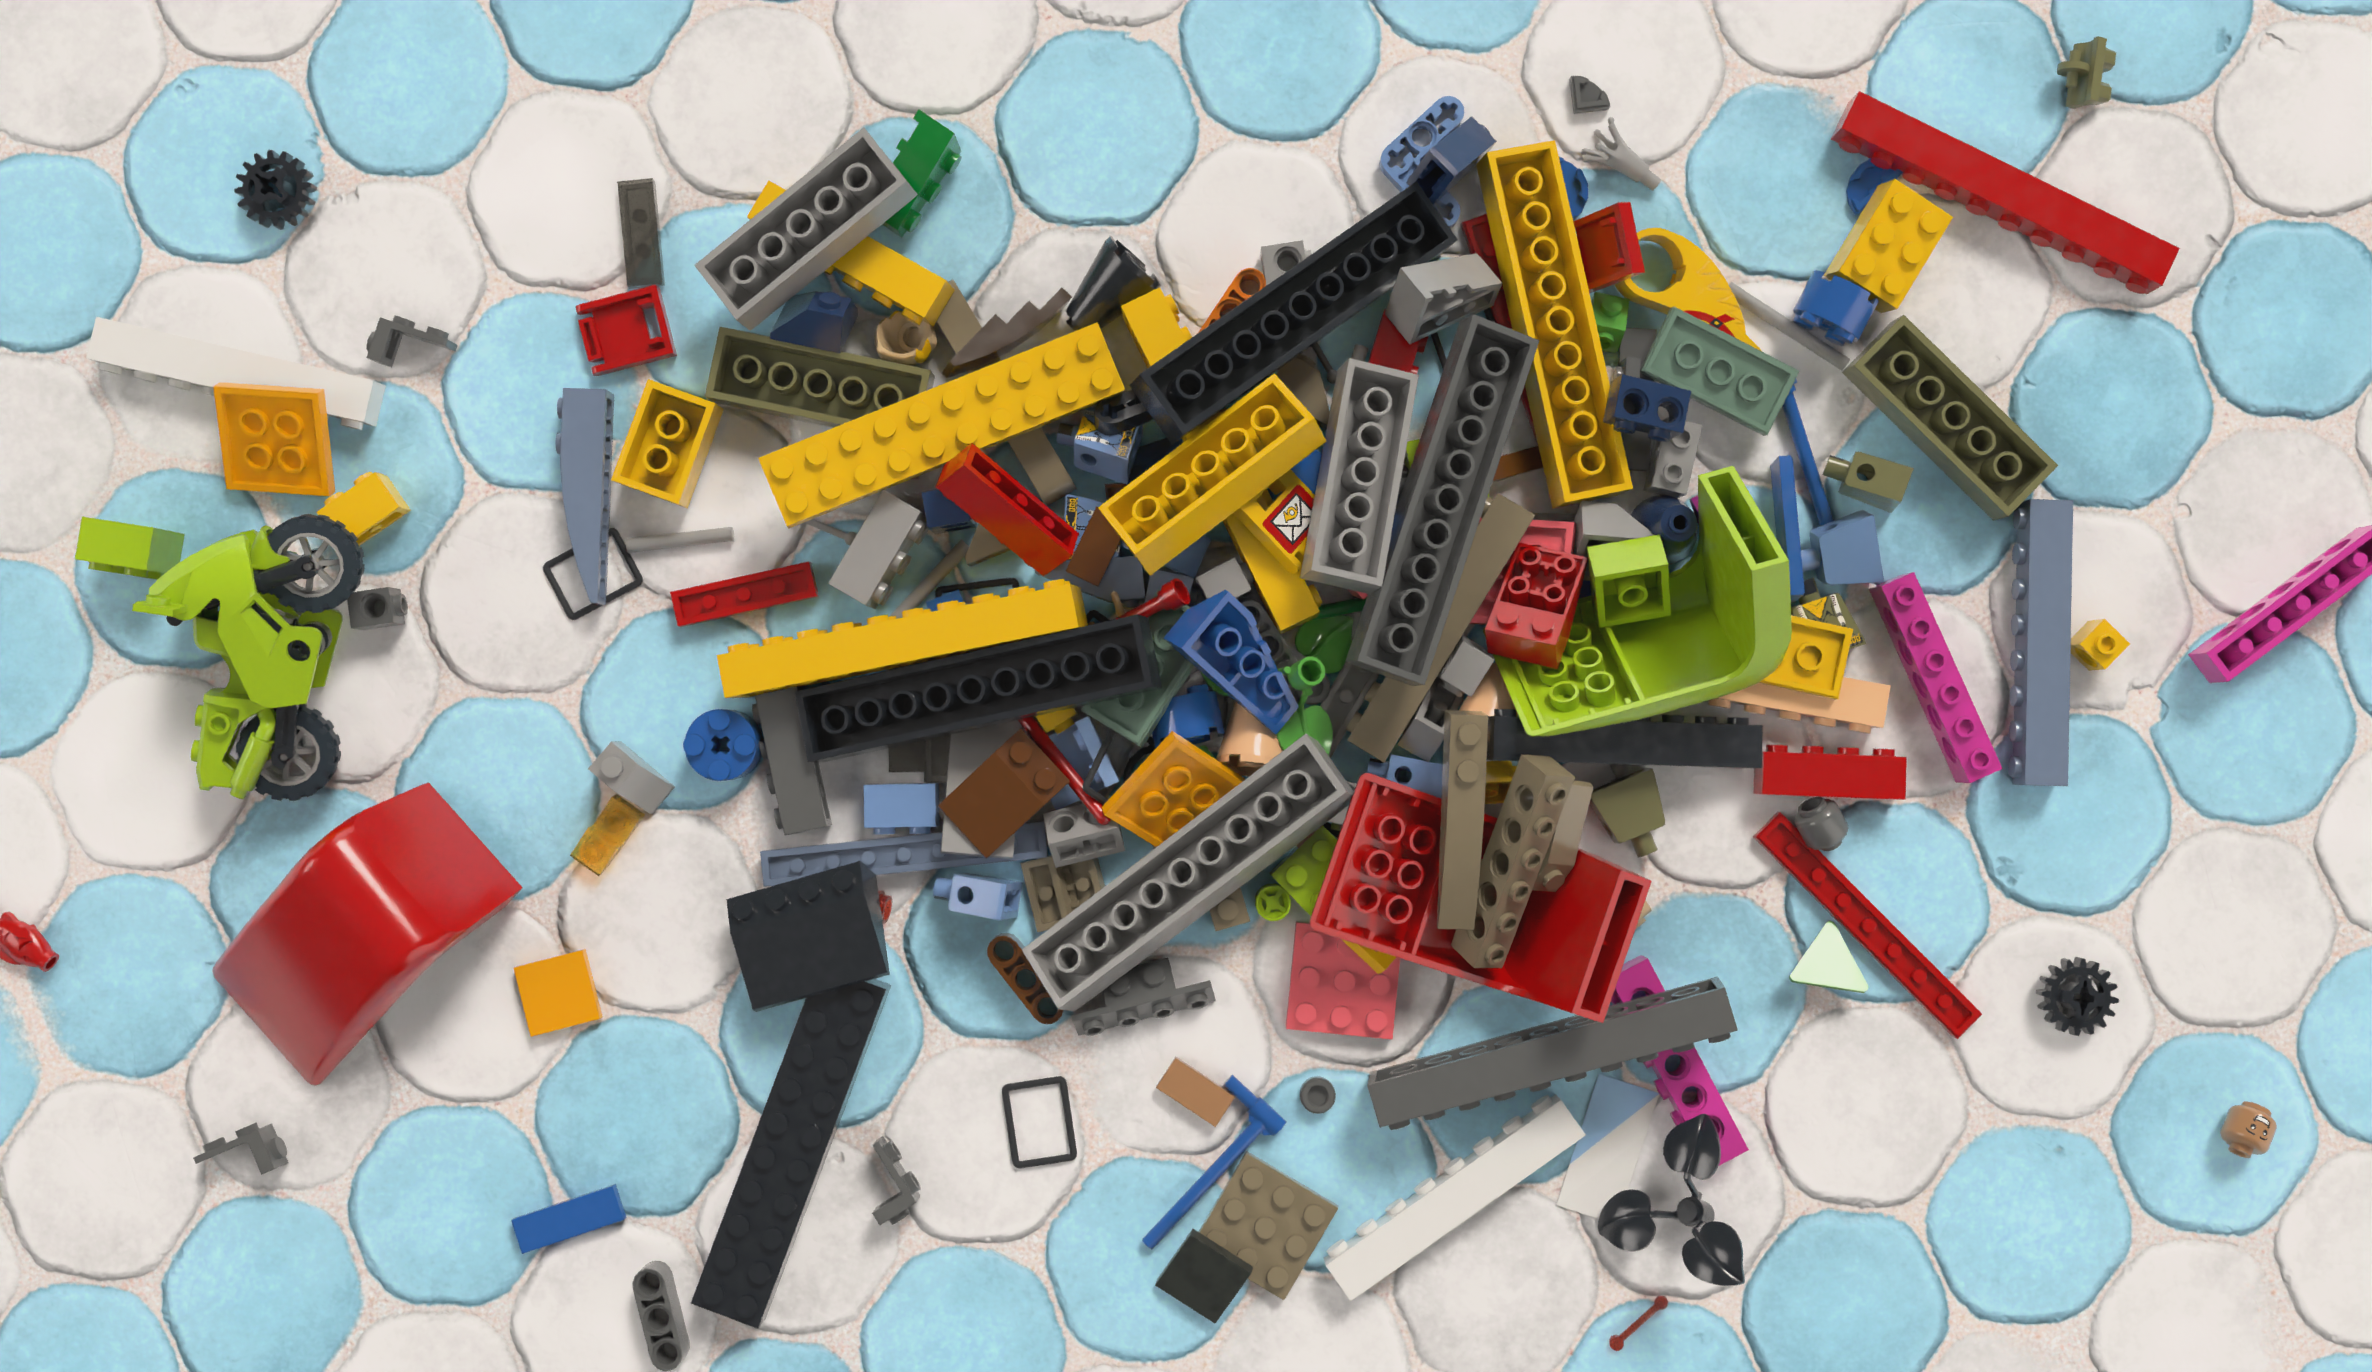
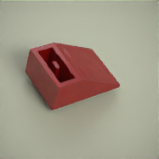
M1518 543L1485 627L1488 653L1558 669L1569 639L1588 557Z

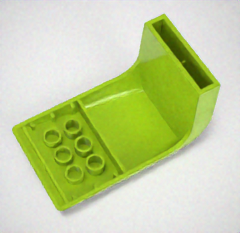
M1734 466L1698 475L1699 541L1697 550L1692 558L1680 569L1669 573L1671 616L1599 628L1592 596L1578 599L1569 639L1558 669L1493 654L1527 735L1532 737L1553 736L1644 719L1740 691L1759 683L1778 668L1783 661L1792 636L1789 560Z

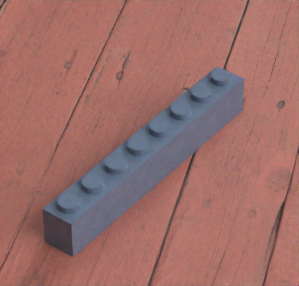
M2029 499L2023 501L2014 510L2013 526L2017 529V543H2015L2012 550V560L2017 565L2016 579L2013 580L2011 592L2013 599L2016 600V614L2011 619V632L2015 635V650L2012 651L2010 656V666L2014 671V685L2010 689L2009 698L2011 706H2014V721H2011L2009 726V738L2013 742V756L2009 759L2008 772L2012 778V785L2068 786L2073 500Z

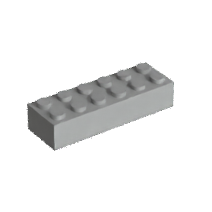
M863 127L694 266L734 318L751 331L918 194Z
M1348 358L1337 370L1325 436L1327 442L1324 443L1301 569V579L1371 594L1382 587L1419 375Z

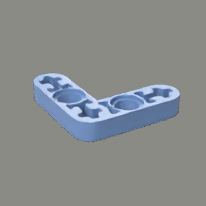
M1444 96L1438 99L1384 149L1379 162L1380 169L1400 192L1409 187L1406 183L1428 151L1461 124L1464 116V106L1461 101L1453 96ZM1441 107L1446 110L1451 107L1454 108V121L1450 118L1445 119L1439 125L1438 129L1442 131L1439 134L1434 123L1441 116ZM1421 128L1429 131L1432 138L1431 143L1423 147L1416 145L1412 140V133ZM1405 141L1407 148L1411 152L1403 158L1401 163L1403 168L1397 165L1393 168L1389 167V155L1399 156L1405 149L1401 142ZM1447 192L1436 203L1441 208H1446L1447 206L1451 208L1449 214L1451 219L1448 220L1445 217L1443 219L1449 228H1452L1458 221L1461 211L1457 200Z

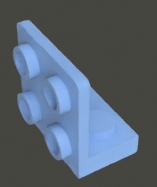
M1090 716L1075 722L1074 725L1058 735L1054 733L1049 736L1083 781H1085L1102 745V741ZM1107 751L1090 785V788L1096 792L1120 781ZM1067 784L1051 799L1054 808L1059 810L1080 799Z

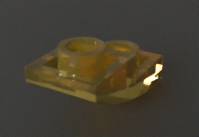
M618 794L612 796L595 823L587 828L570 856L597 876H600L625 845L645 814Z

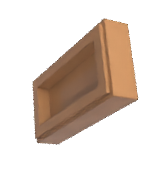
M1176 1056L1156 1085L1157 1089L1214 1127L1217 1126L1235 1098L1232 1093Z

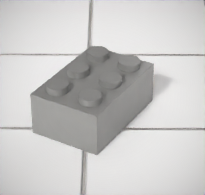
M882 490L828 584L873 609H876L878 604L884 606L894 589L890 586L896 573L902 575L911 561V556L907 554L914 543L919 545L929 530L926 525V515L887 491Z

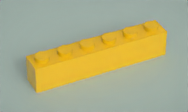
M768 180L747 218L752 219L786 190ZM869 236L824 271L828 275H831L833 271L843 275L842 282L858 292H861L863 287L873 292L871 298L886 308L890 309L892 304L903 309L901 315L919 326L922 321L934 326L955 291L947 280Z

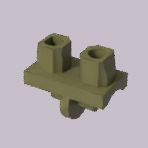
M2097 36L2090 42L2074 44L2073 50L2070 51L2069 61H2064L2057 65V74L2067 77L2065 87L2068 88L2065 107L2076 109L2086 105L2103 104L2110 100L2112 87L2107 83L2101 82L2102 73L2110 71L2115 65L2116 52L2106 48L2107 38Z

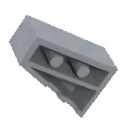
M1477 253L1402 267L1399 270L1393 291L1390 294L1385 315L1406 341L1412 344L1473 314L1492 307L1502 282Z

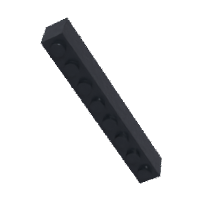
M1494 709V716H1488L1487 760L1519 761L1522 754L1550 756L1556 762L1762 768L1763 725H1749V718L1727 717V724H1716L1717 717L1695 716V723H1684L1683 715H1662V722H1652L1651 717L1589 730L1553 736L1532 737L1527 735L1520 718L1516 717V710Z

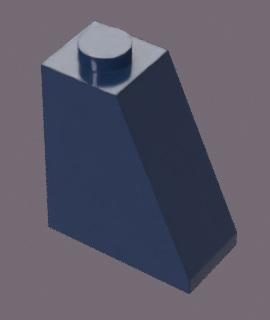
M1471 116L1428 151L1406 183L1410 186L1417 181L1434 205L1476 166L1497 141L1491 136L1489 130L1484 125L1479 124Z

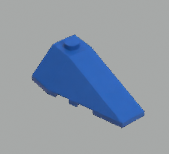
M1227 590L1187 609L1164 636V639L1272 733L1277 734L1299 706L1282 672L1278 671L1270 655L1271 650L1267 642L1263 641L1256 627L1257 622L1253 614Z

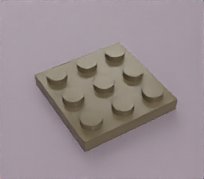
M1246 1151L1198 1232L1253 1266L1252 1273L1248 1279L1280 1299L1285 1300L1337 1212L1338 1205Z

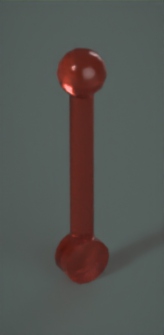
M1662 1295L1657 1296L1654 1305L1620 1335L1611 1336L1609 1339L1611 1349L1615 1351L1621 1350L1624 1346V1341L1659 1309L1664 1310L1667 1308L1668 1299Z

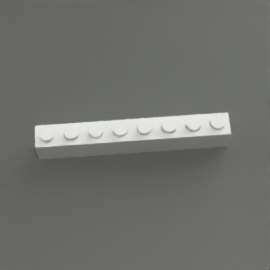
M100 317L95 319L86 356L87 359L100 363L99 370L121 375L123 369L134 371V378L156 383L157 377L169 379V386L190 391L191 385L203 387L202 393L214 396L213 386L220 382L324 389L327 420L329 416L340 418V425L358 430L363 429V424L377 426L386 388L385 385L370 379Z
M1556 1094L1551 1098L1549 1095L1541 1097L1532 1104V1111L1523 1118H1520V1116L1513 1117L1502 1126L1503 1132L1491 1139L1488 1136L1476 1143L1472 1148L1474 1150L1472 1154L1464 1159L1461 1157L1455 1158L1443 1168L1445 1173L1435 1180L1432 1177L1425 1179L1415 1187L1414 1191L1416 1193L1405 1201L1403 1198L1395 1200L1385 1209L1387 1214L1377 1221H1374L1373 1218L1367 1220L1356 1229L1357 1235L1347 1242L1341 1239L1329 1247L1326 1251L1328 1255L1324 1257L1325 1265L1349 1300H1354L1586 1136L1562 1100Z

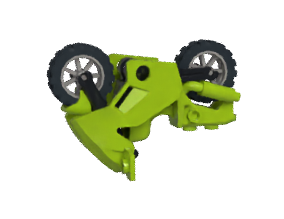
M304 514L288 519L274 529L265 525L259 532L253 529L228 536L176 564L149 588L146 601H137L133 604L132 611L167 616V622L172 626H178L183 621L193 619V638L196 646L201 650L221 655L229 667L230 679L225 688H212L205 693L203 698L204 705H198L195 713V726L201 727L200 740H194L192 744L191 761L197 762L196 774L200 790L210 791L214 786L232 788L230 795L244 799L248 791H253L257 787L255 791L261 795L265 793L271 795V799L281 801L285 798L289 799V801L300 800L301 797H309L315 794L327 784L336 772L341 758L339 735L333 731L334 725L329 719L326 721L321 716L323 713L317 709L311 710L307 708L311 688L324 687L339 637L343 615L340 611L333 608L346 601L358 588L365 569L362 559L364 557L362 547L359 548L356 542L358 540L353 532L350 533L342 522L338 520L335 522L326 515ZM307 537H315L324 541L319 548L311 550ZM299 539L304 555H298L297 552L288 551L287 549L293 542ZM328 545L335 550L339 559H324L322 554ZM327 566H340L335 580L324 571ZM318 574L329 586L323 589L312 590L314 576ZM306 579L305 588L299 586L294 581ZM296 611H297V612H302L301 616H299V615L296 613ZM257 714L248 722V724L243 728L239 735V732L243 726L244 721L252 715ZM305 734L310 737L314 746L303 747L306 744ZM239 735L240 739L236 744V753H238L239 758L236 760L230 755V752ZM316 753L315 763L312 768L299 754ZM293 761L305 773L300 776H290L291 762ZM273 764L275 767L283 769V774L275 772L269 766Z

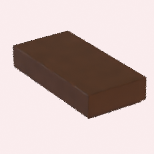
M1097 506L1068 564L1066 572L1099 587L1121 538L1113 530Z

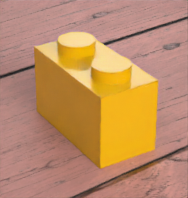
M367 472L359 476L353 482L355 486L345 493L338 492L324 501L325 506L316 513L329 516V519L335 522L337 520L342 522L350 533L353 532L358 539L356 542L360 546L410 512L411 509L387 475L378 472Z

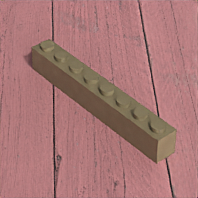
M1497 493L1494 500L1487 497L1481 515L1482 520L1477 527L1425 685L1411 686L1389 677H1385L1382 684L1375 681L1364 698L1370 702L1364 714L1362 715L1356 711L1346 728L1347 731L1351 732L1348 738L1349 742L1382 762L1386 761L1535 517L1533 513Z

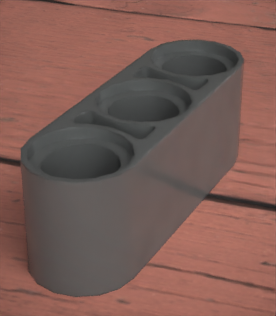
M652 1261L647 1263L635 1275L632 1282L633 1292L652 1364L659 1370L671 1371L688 1354L690 1341L672 1271L665 1262ZM646 1273H652L658 1277L660 1281L659 1288H653L647 1284L645 1279ZM661 1308L665 1310L669 1316V1321H658L654 1315V1309ZM669 1343L676 1347L678 1356H667L664 1353L663 1344Z

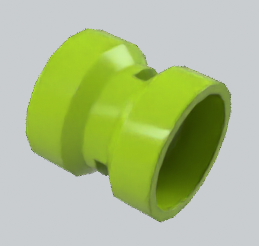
M1269 883L1257 891L1255 906L1258 913L1264 919L1278 921L1289 913L1291 899L1288 892L1282 886L1276 883Z

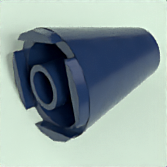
M1668 495L1652 496L1637 505L1630 514L1654 535L1660 534L1668 565L1681 561L1694 548L1698 536L1697 518L1688 505L1680 499Z

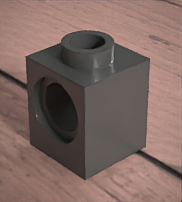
M385 587L353 592L347 599L351 629L368 630L405 624L404 615L408 613V604L406 597L401 594V589ZM382 599L385 603V611L380 617H377L374 613V605L378 600Z

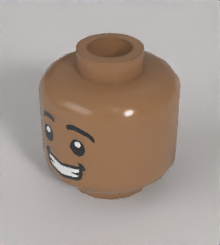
M2248 1101L2242 1102L2241 1105L2232 1106L2228 1110L2220 1130L2222 1139L2230 1145L2228 1150L2244 1158H2251L2252 1154L2262 1155L2266 1153L2270 1148L2277 1129L2276 1122L2271 1117L2272 1113L2267 1108Z

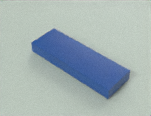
M613 1184L515 1217L511 1222L521 1253L524 1254L622 1221L627 1217L617 1186Z

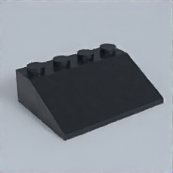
M861 861L726 899L730 934L751 1006L755 1012L890 975L876 874Z

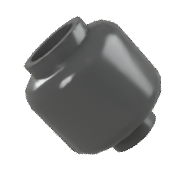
M1813 797L1804 801L1798 807V812L1794 819V823L1806 846L1814 850L1831 851L1838 848L1847 835L1849 828L1837 803L1823 797Z

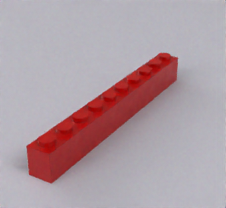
M1861 91L1848 102L1831 137V140L1839 143L1840 148L1844 151L1859 153L1871 158V162L1882 169L1890 168L1894 171L1899 169L1903 172L1902 177L1906 181L1916 185L1923 184L1933 189L1938 197L1945 200H1955L1965 205L1966 209L1975 215H1986L1998 221V225L2003 229L2025 234L2030 237L2031 242L2042 247H2051L2061 252L2062 256L2071 262H2082L2094 268L2093 271L2097 275L2105 278H2114L2124 283L2125 287L2134 293L2149 294L2163 286L2180 249Z

